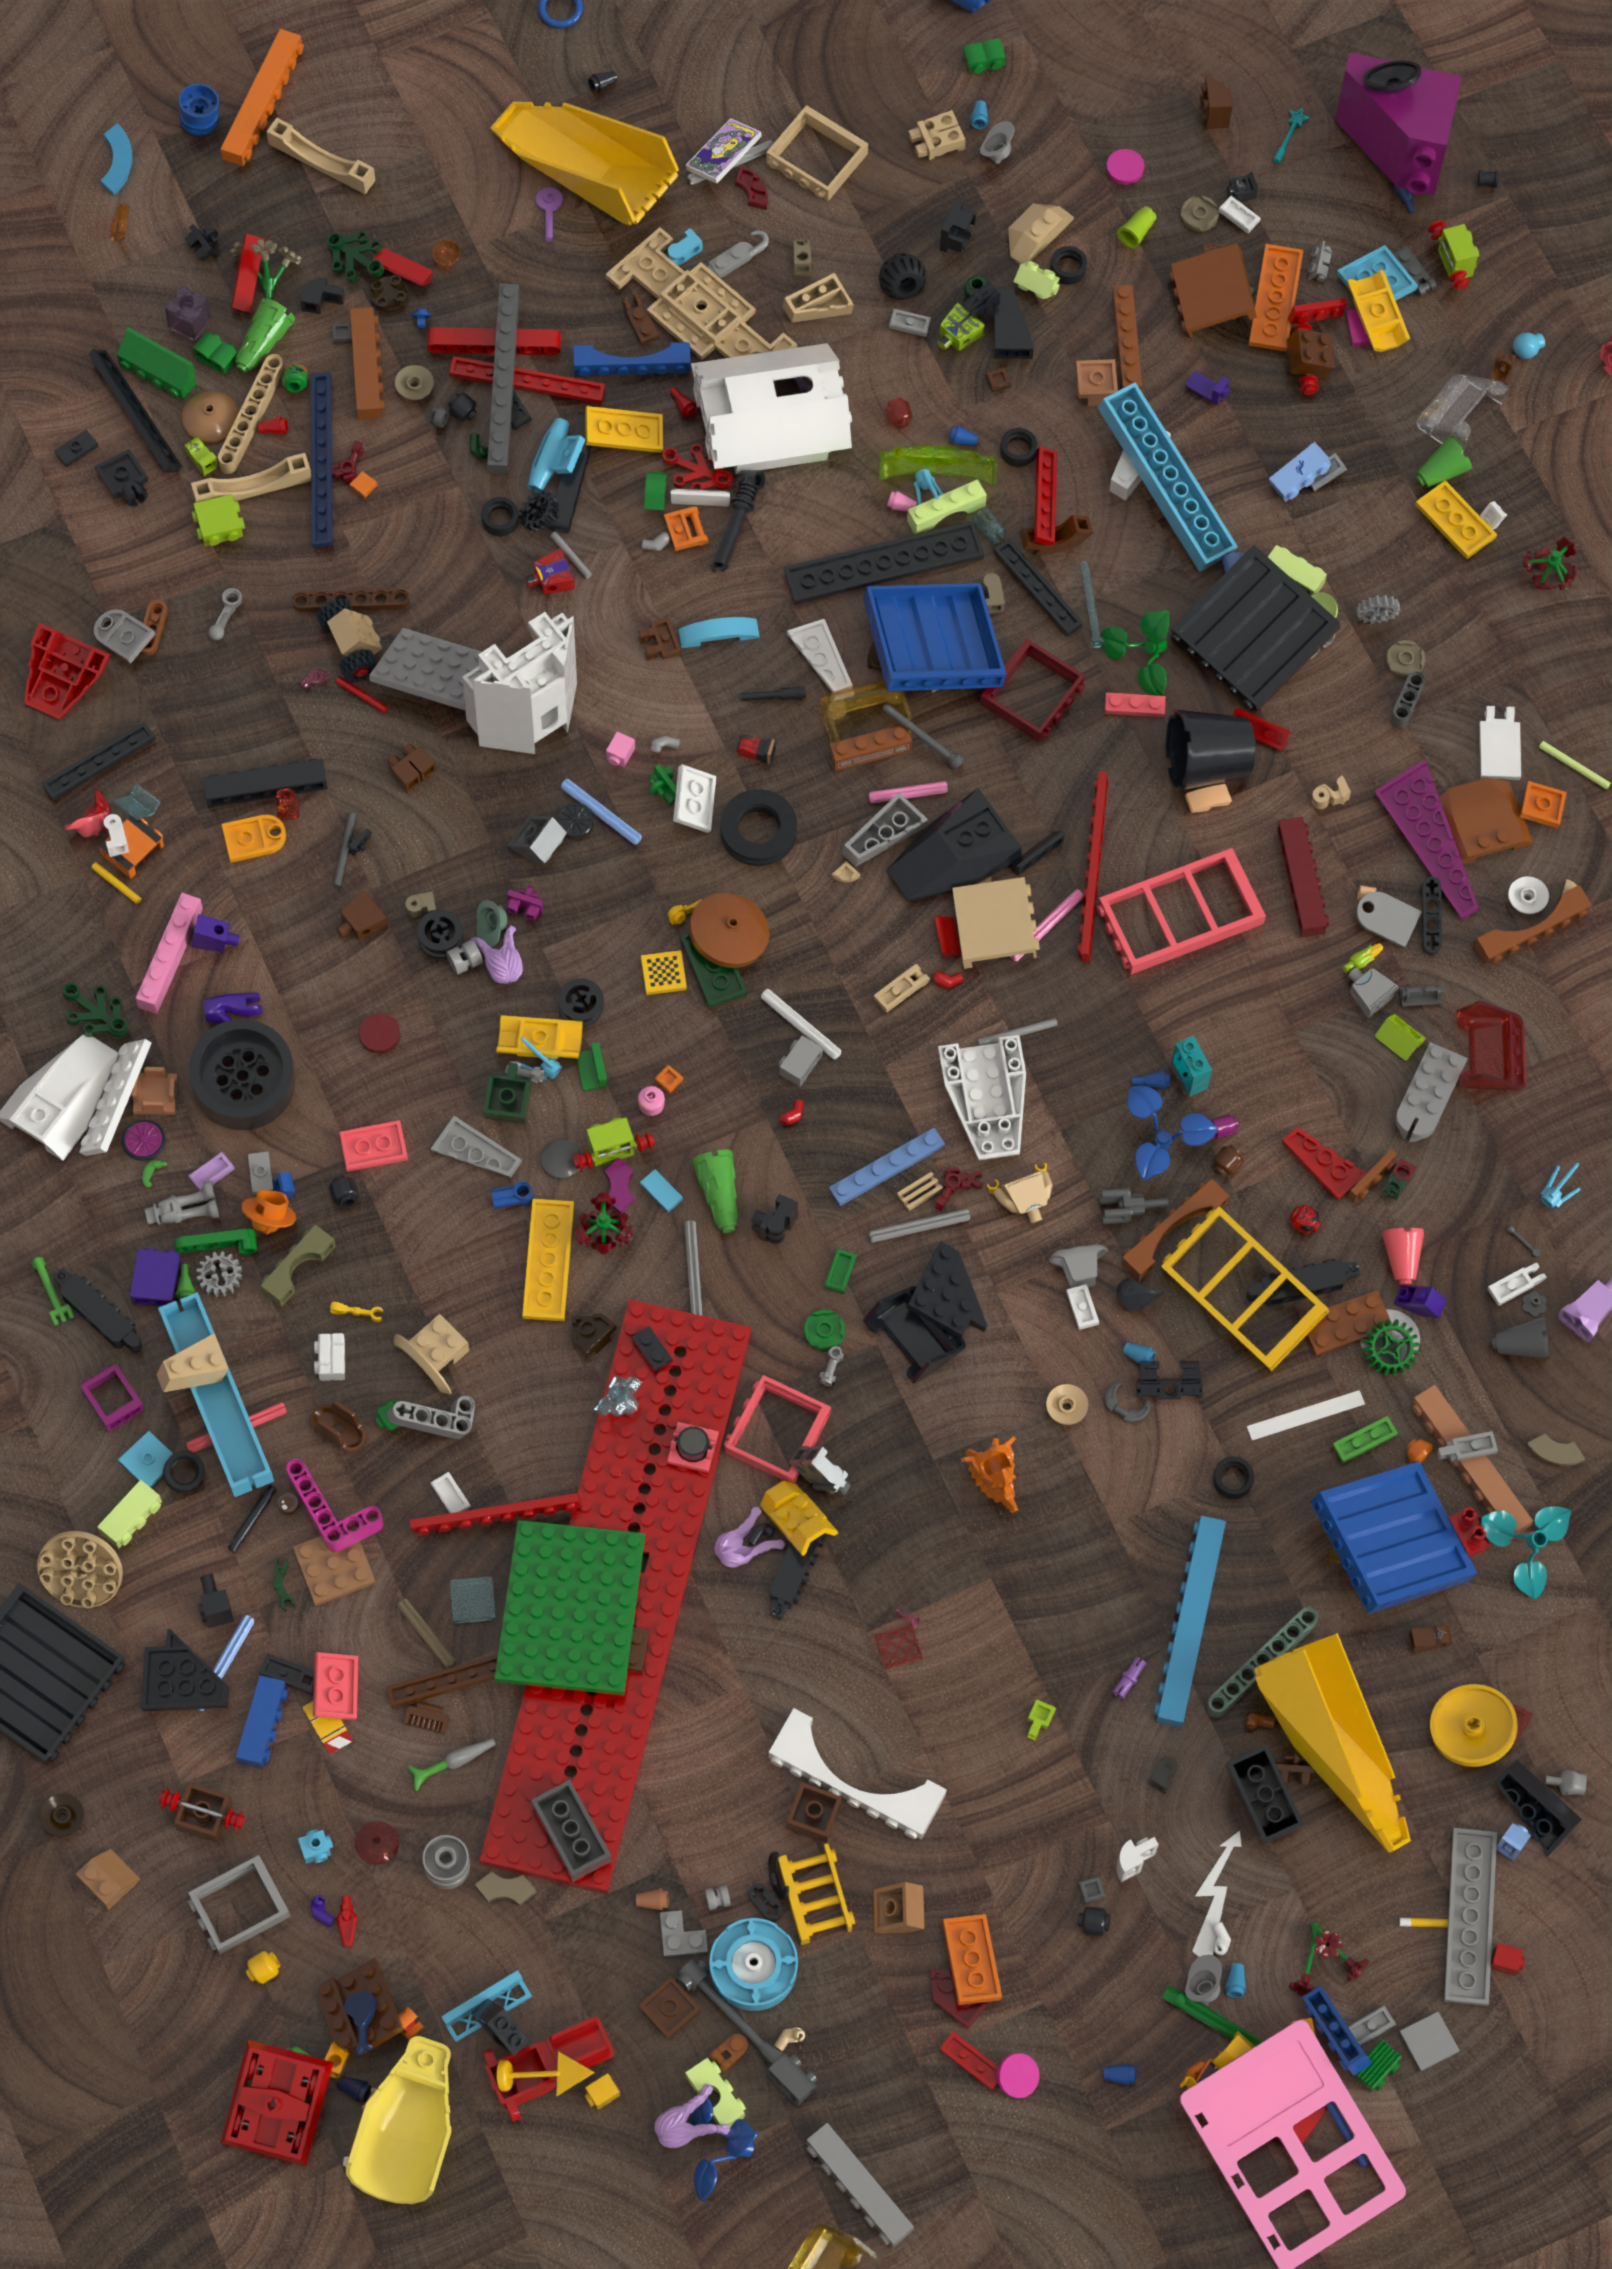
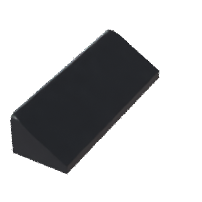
M1063 831L1052 832L1022 855V859L1009 866L1010 869L1017 876L1021 875L1064 842L1065 833Z

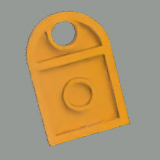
M259 815L222 824L230 863L275 853L282 848L286 840L284 824L272 815ZM273 829H279L281 831V833L278 836H272L270 834L271 830Z

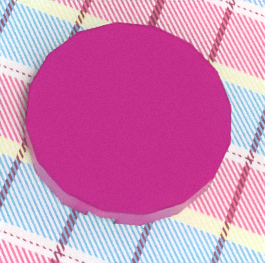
M1120 149L1113 152L1109 156L1106 165L1111 180L1122 185L1137 182L1142 177L1145 167L1144 160L1140 154L1129 149Z
M1012 2053L1004 2057L996 2072L1000 2090L1013 2098H1024L1032 2094L1039 2082V2068L1036 2062L1030 2056L1023 2053Z

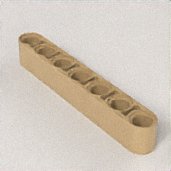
M271 354L265 359L218 454L220 470L224 474H232L236 471L258 427V423L261 421L283 376L282 358L277 354Z

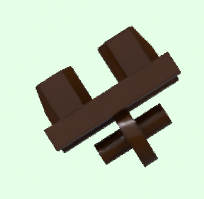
M1497 351L1488 381L1492 383V386L1498 388L1508 386L1516 355Z
M1295 1748L1293 1754H1285V1760L1293 1761V1763L1275 1762L1285 1783H1290L1291 1772H1299L1298 1783L1310 1785L1312 1773L1316 1772L1311 1765L1298 1764L1299 1761H1307L1302 1755H1299Z

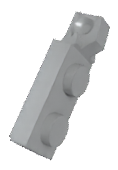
M1493 1431L1452 1439L1446 1443V1447L1438 1448L1437 1456L1439 1460L1450 1458L1451 1461H1461L1496 1454L1498 1448Z

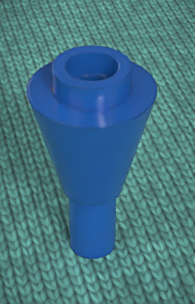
M1162 1070L1145 1076L1132 1077V1085H1146L1166 1090V1086H1170V1073L1166 1074V1070Z

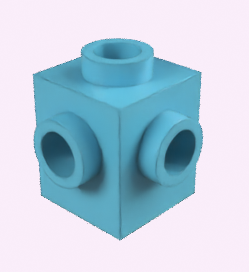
M311 1830L306 1833V1836L298 1838L306 1864L314 1861L315 1863H320L327 1860L328 1856H331L330 1848H333L330 1835L325 1836L323 1830Z

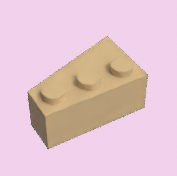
M833 273L785 297L782 307L790 321L794 323L851 314L854 304L836 274Z
M214 1333L164 1360L156 1375L163 1392L222 1382L228 1371V1366Z

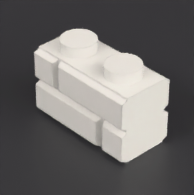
M319 1334L318 1341L314 1342L315 1354H318V1361L314 1362L315 1374H319L321 1381L344 1380V1334Z

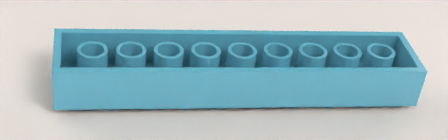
M1136 382L1104 398L1097 407L1198 571L1201 572L1220 562L1223 556L1234 553L1238 548L1237 544Z

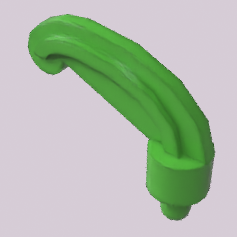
M154 1160L146 1165L142 1177L144 1186L147 1188L152 1186L149 1180L154 1170L166 1166L167 1162Z

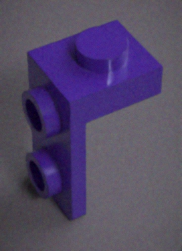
M1196 371L1185 384L1187 389L1215 405H1218L1222 398L1225 399L1230 391V388H1228V378L1223 376L1218 383H1215Z

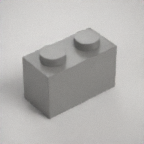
M802 1035L798 1041L795 1040L792 1043L788 1056L784 1055L778 1064L780 1067L779 1075L801 1087L822 1057L823 1047Z

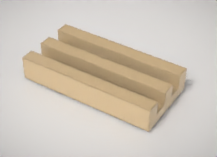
M930 1172L899 1191L897 1196L909 1212L941 1192L943 1187L939 1185L938 1180L934 1178V1174ZM930 1180L929 1183H927L926 1185L922 1186L921 1188H919L918 1190L914 1191L913 1193L904 1198L906 1194L910 1193L911 1191L915 1190L916 1188ZM932 1186H935L933 1190L929 1191L928 1193L921 1196L912 1203H908V1201H910L914 1197L920 1195Z

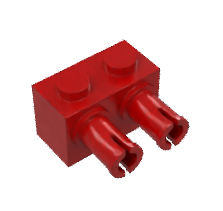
M1467 1507L1463 1511L1449 1516L1469 1558L1487 1551L1491 1545L1485 1537L1486 1531L1481 1526V1518L1477 1512H1474L1475 1509L1472 1507Z

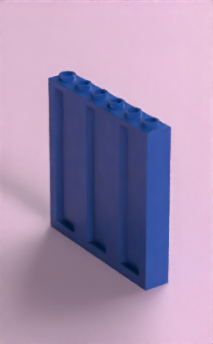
M981 583L867 586L863 602L887 691L999 688L1003 686L1007 674Z
M1420 1462L1321 1491L1311 1500L1313 1509L1317 1513L1323 1529L1326 1531L1334 1550H1336L1343 1568L1351 1580L1352 1586L1355 1588L1368 1614L1466 1583L1477 1574Z

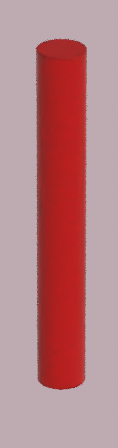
M337 677L336 684L381 712H387L389 708L387 705L347 682L342 677Z

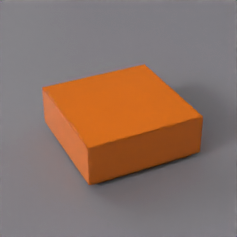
M363 471L349 484L350 488L364 499L378 486L377 482Z
M667 1065L654 1078V1081L670 1094L683 1081V1076Z

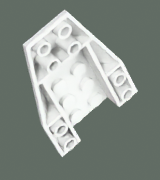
M80 1036L17 1088L0 1110V1122L11 1129L15 1126L43 1143L46 1151L63 1161L88 1129L89 1122L95 1113L96 1105L101 1099L104 1086L111 1076V1069L117 1062L119 1053L94 1037Z
M1020 1036L1000 1037L996 1044L959 1049L958 1043L938 1046L945 1088L978 1160L1020 1155L1026 1069Z

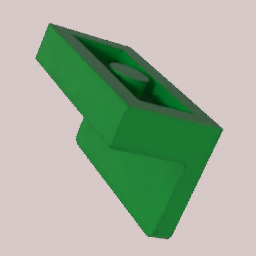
M599 1042L591 1043V1050L580 1052V1057L576 1058L583 1091L607 1087V1077Z

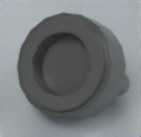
M432 408L429 412V418L434 423V426L443 428L448 421L449 412L444 408Z

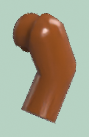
M1250 1713L1246 1717V1726L1250 1729L1256 1728L1257 1725L1271 1729L1274 1728L1275 1718Z

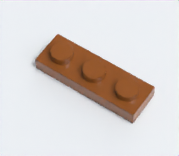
M1391 1149L1350 1190L1348 1198L1353 1203L1359 1198L1362 1200L1369 1193L1370 1190L1368 1189L1371 1185L1376 1186L1382 1180V1174L1386 1170L1390 1172L1397 1164L1395 1162L1397 1153Z

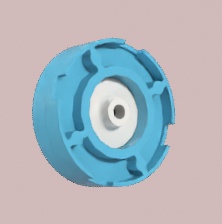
M760 1918L742 1919L726 1927V1930L715 1940L710 1953V1977L717 1993L730 2005L746 2011L769 2009L784 2000L795 1984L798 1971L797 1950L791 1937L779 1928L777 1924Z

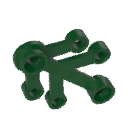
M364 231L349 236H343L336 232L331 233L327 237V247L333 251L332 269L335 273H342L345 267L341 262L342 251L346 254L345 277L349 282L352 283L358 279L354 260L365 266L372 276H382L384 266L381 261L377 259L371 261L360 254L372 251L375 254L380 253L383 248L378 240L367 243L369 237ZM357 241L361 244L353 247L347 245Z
M70 982L63 986V997L66 1000L75 1001L89 1011L86 1013L69 1012L67 1015V1023L69 1025L75 1026L79 1021L101 1020L105 1024L93 1025L92 1023H86L83 1026V1035L92 1037L95 1033L109 1032L115 1037H122L127 1034L129 1025L121 1017L122 1000L119 997L110 999V1008L113 1010L112 1018L106 1013V988L99 985L94 988L97 1006L79 994V986Z

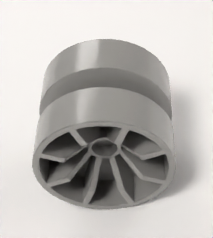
M441 1835L432 1839L426 1845L423 1852V1865L425 1874L433 1885L442 1889H452L458 1887L467 1879L470 1873L469 1853L467 1847L460 1839L451 1835Z

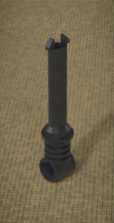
M742 470L739 474V488L736 496L731 499L733 512L714 564H711V569L714 572L717 567L721 568L722 572L729 567L727 564L745 516L754 510L755 506L753 503L757 492L765 485V474L761 470Z

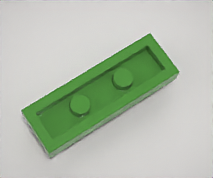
M1386 1416L1334 1442L1332 1447L1343 1464L1397 1437L1398 1432L1389 1417Z

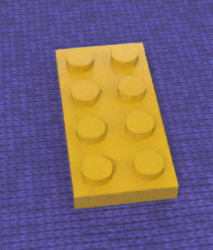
M587 406L585 409V443L590 446L662 453L663 414Z
M1446 480L1416 501L1415 506L1466 559L1473 556L1497 537L1495 531Z

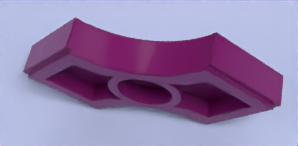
M618 1157L604 1171V1174L611 1184L609 1196L616 1199V1203L612 1204V1208L619 1214H622L635 1201V1197L631 1194L628 1187L634 1170Z

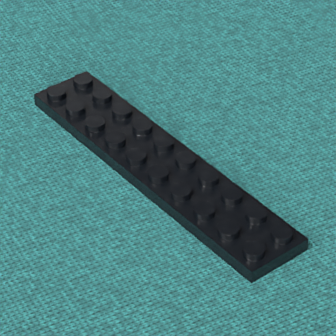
M970 521L784 567V573L794 604H799L984 558V552L974 523Z

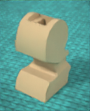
M1343 775L1336 782V791H1333L1325 784L1318 786L1313 791L1311 802L1315 808L1324 809L1329 803L1332 806L1336 804L1343 805L1349 800L1351 791Z

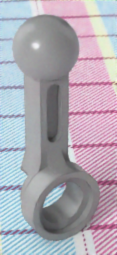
M230 588L222 594L224 608L215 625L211 626L208 631L209 637L212 640L218 641L223 638L224 628L230 616L235 611V608L242 603V594L237 589ZM230 597L237 598V601L231 603L228 602L227 599Z

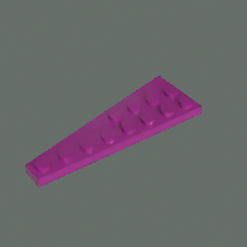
M1424 759L1374 792L1430 875L1439 879L1441 891L1461 920H1464L1478 911L1479 907L1427 762Z

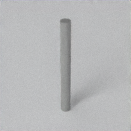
M1056 1018L977 1039L978 1046L997 1043L1000 1037L1022 1036L1055 1027L1058 1024Z

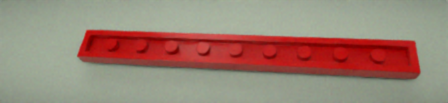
M1099 771V777L1094 782V790L1097 791V796L1093 797L1092 803L1093 809H1095V815H1091L1093 833H1089V845L1092 846L1091 851L1087 852V863H1090V866L1085 871V881H1088V886L1084 887L1083 899L1086 900V905L1082 906L1081 916L1084 918V924H1080L1082 943H1078V955H1081L1082 962H1091L1109 784L1108 774L1104 771Z

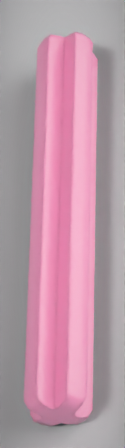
M946 781L872 791L869 792V801L872 804L890 801L898 793L906 799L947 793L948 786Z

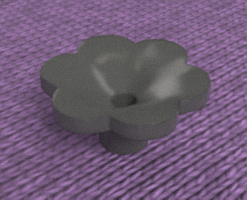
M1533 1291L1530 1295H1525L1522 1298V1310L1525 1313H1529L1532 1317H1537L1539 1313L1543 1314L1546 1312L1547 1307L1545 1304L1547 1299L1545 1296H1540L1538 1292Z

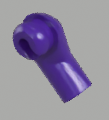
M316 1895L311 1901L312 1916L314 1919L330 1927L335 1918L326 1913L324 1897Z

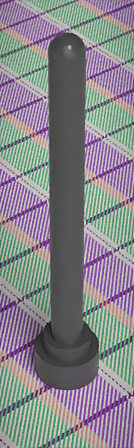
M889 704L883 706V710L945 757L952 769L956 770L961 765L965 757L959 753H951Z

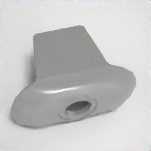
M1092 1244L1061 1249L1051 1255L1049 1262L1063 1269L1070 1288L1087 1284V1287H1094L1097 1277V1260L1107 1253L1108 1248L1103 1245Z

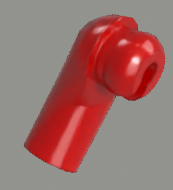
M935 971L932 975L934 983L945 989L964 981L960 972L948 976L941 971Z
M794 1100L793 1109L780 1114V1122L790 1125L799 1121L802 1116L804 1101Z

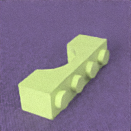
M977 479L940 495L939 499L933 498L908 509L907 522L915 535L934 529L939 521L952 513L965 511L969 514L985 507L987 494Z

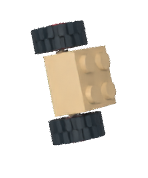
M346 599L332 600L330 604L327 602L326 606L320 607L321 610L317 611L316 616L322 629L325 632H332L342 655H345L344 660H341V664H339L345 680L354 683L355 681L360 682L361 679L364 681L366 677L370 678L371 672L378 664L374 655L382 649L379 642L380 638L372 627V620L367 615L353 611L350 602Z

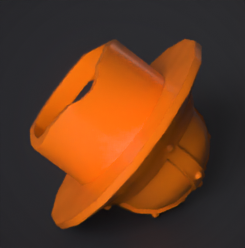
M259 1190L256 1197L246 1199L241 1205L242 1212L251 1219L252 1227L263 1234L268 1235L280 1227L291 1226L296 1221V1214L288 1207L289 1201L282 1192Z

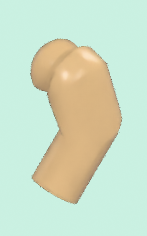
M800 2028L785 2029L773 2047L783 2052L788 2043L803 2041L805 2032Z

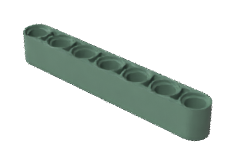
M1307 1607L1295 1615L1211 1695L1207 1704L1208 1714L1215 1718L1223 1716L1257 1683L1255 1668L1260 1666L1257 1660L1264 1659L1268 1662L1291 1651L1314 1629L1318 1620L1317 1612L1313 1608ZM1309 1616L1313 1622L1305 1623L1302 1617ZM1293 1630L1298 1636L1290 1637L1287 1631ZM1275 1644L1280 1645L1283 1650L1276 1652L1272 1646ZM1249 1673L1253 1679L1245 1680L1242 1674ZM1233 1687L1238 1693L1231 1695L1227 1692V1688ZM1219 1702L1223 1708L1215 1709L1212 1703Z

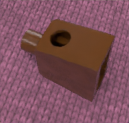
M362 890L341 910L343 923L336 927V930L342 938L352 932L360 940L388 926L387 917L369 895Z

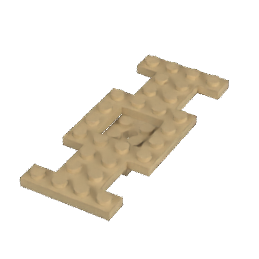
M661 227L606 273V279L619 290L634 278L658 300L647 308L649 316L679 342H690V351L700 360H703L714 349L719 351L724 357L731 358L797 348V344L785 333H782L775 341L769 344L751 329L745 322L756 313V309L702 262L691 271H684L668 258L663 252L674 243V239ZM699 304H704L706 308L704 310H699L696 308V306Z

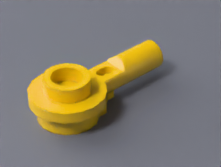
M702 899L688 906L677 905L672 907L668 912L669 922L673 925L683 923L686 915L692 913Z

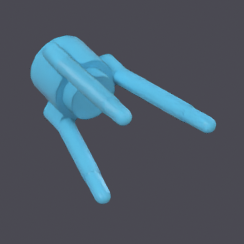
M922 469L915 474L917 481L913 484L916 489L918 505L922 504L920 488L923 490L930 489L935 499H939V496L943 495L928 469Z
M522 1037L521 1041L544 1061L540 1066L545 1073L544 1079L546 1080L548 1077L550 1079L555 1078L562 1068L559 1065L560 1063L555 1059L546 1058L530 1042ZM520 1063L522 1064L521 1068L534 1070L533 1067Z
M1575 1163L1556 1187L1550 1188L1560 1169V1166H1556L1545 1189L1540 1193V1200L1543 1204L1551 1209L1554 1207L1559 1208L1563 1202L1581 1190L1578 1187L1564 1197H1560L1562 1193L1559 1190L1575 1172L1579 1163Z

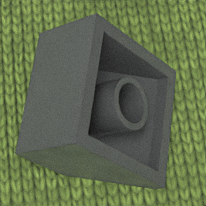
M529 815L507 846L533 863L545 864L551 858L556 847L563 842L567 832L553 817Z

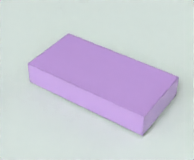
M221 1152L188 1176L197 1189L201 1191L205 1181L211 1180L212 1185H214L235 1170V1168L223 1152Z

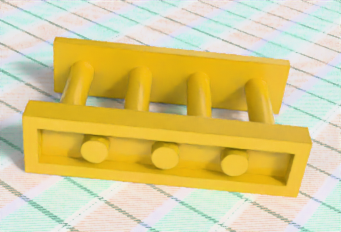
M828 1843L824 1844V1854L792 1862V1860L788 1861L787 1856L783 1855L777 1861L784 1887L789 1886L787 1898L801 1945L810 1943L809 1936H813L815 1932L845 1924L848 1933L852 1932V1925L855 1924L852 1911L848 1912L834 1865V1862H837L834 1849L830 1850ZM825 1862L828 1863L831 1874L800 1883L793 1881L792 1874L795 1873V1870ZM830 1883L834 1884L837 1895L805 1904L804 1902H799L798 1894H801V1891ZM835 1904L840 1905L843 1916L811 1925L810 1923H805L803 1915H807V1912Z

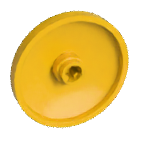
M1480 1684L1463 1685L1447 1692L1436 1703L1430 1718L1431 1736L1439 1752L1450 1761L1469 1767L1485 1766L1502 1758L1514 1744L1518 1729L1516 1713L1510 1701L1498 1690Z

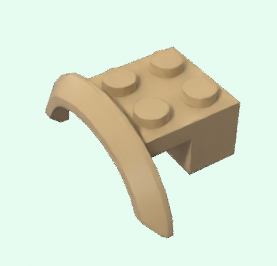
M441 1314L435 1317L409 1341L399 1334L394 1335L393 1345L407 1353L425 1371L441 1393L450 1395L452 1393L451 1389L439 1371L450 1361L455 1364L468 1353V1342Z

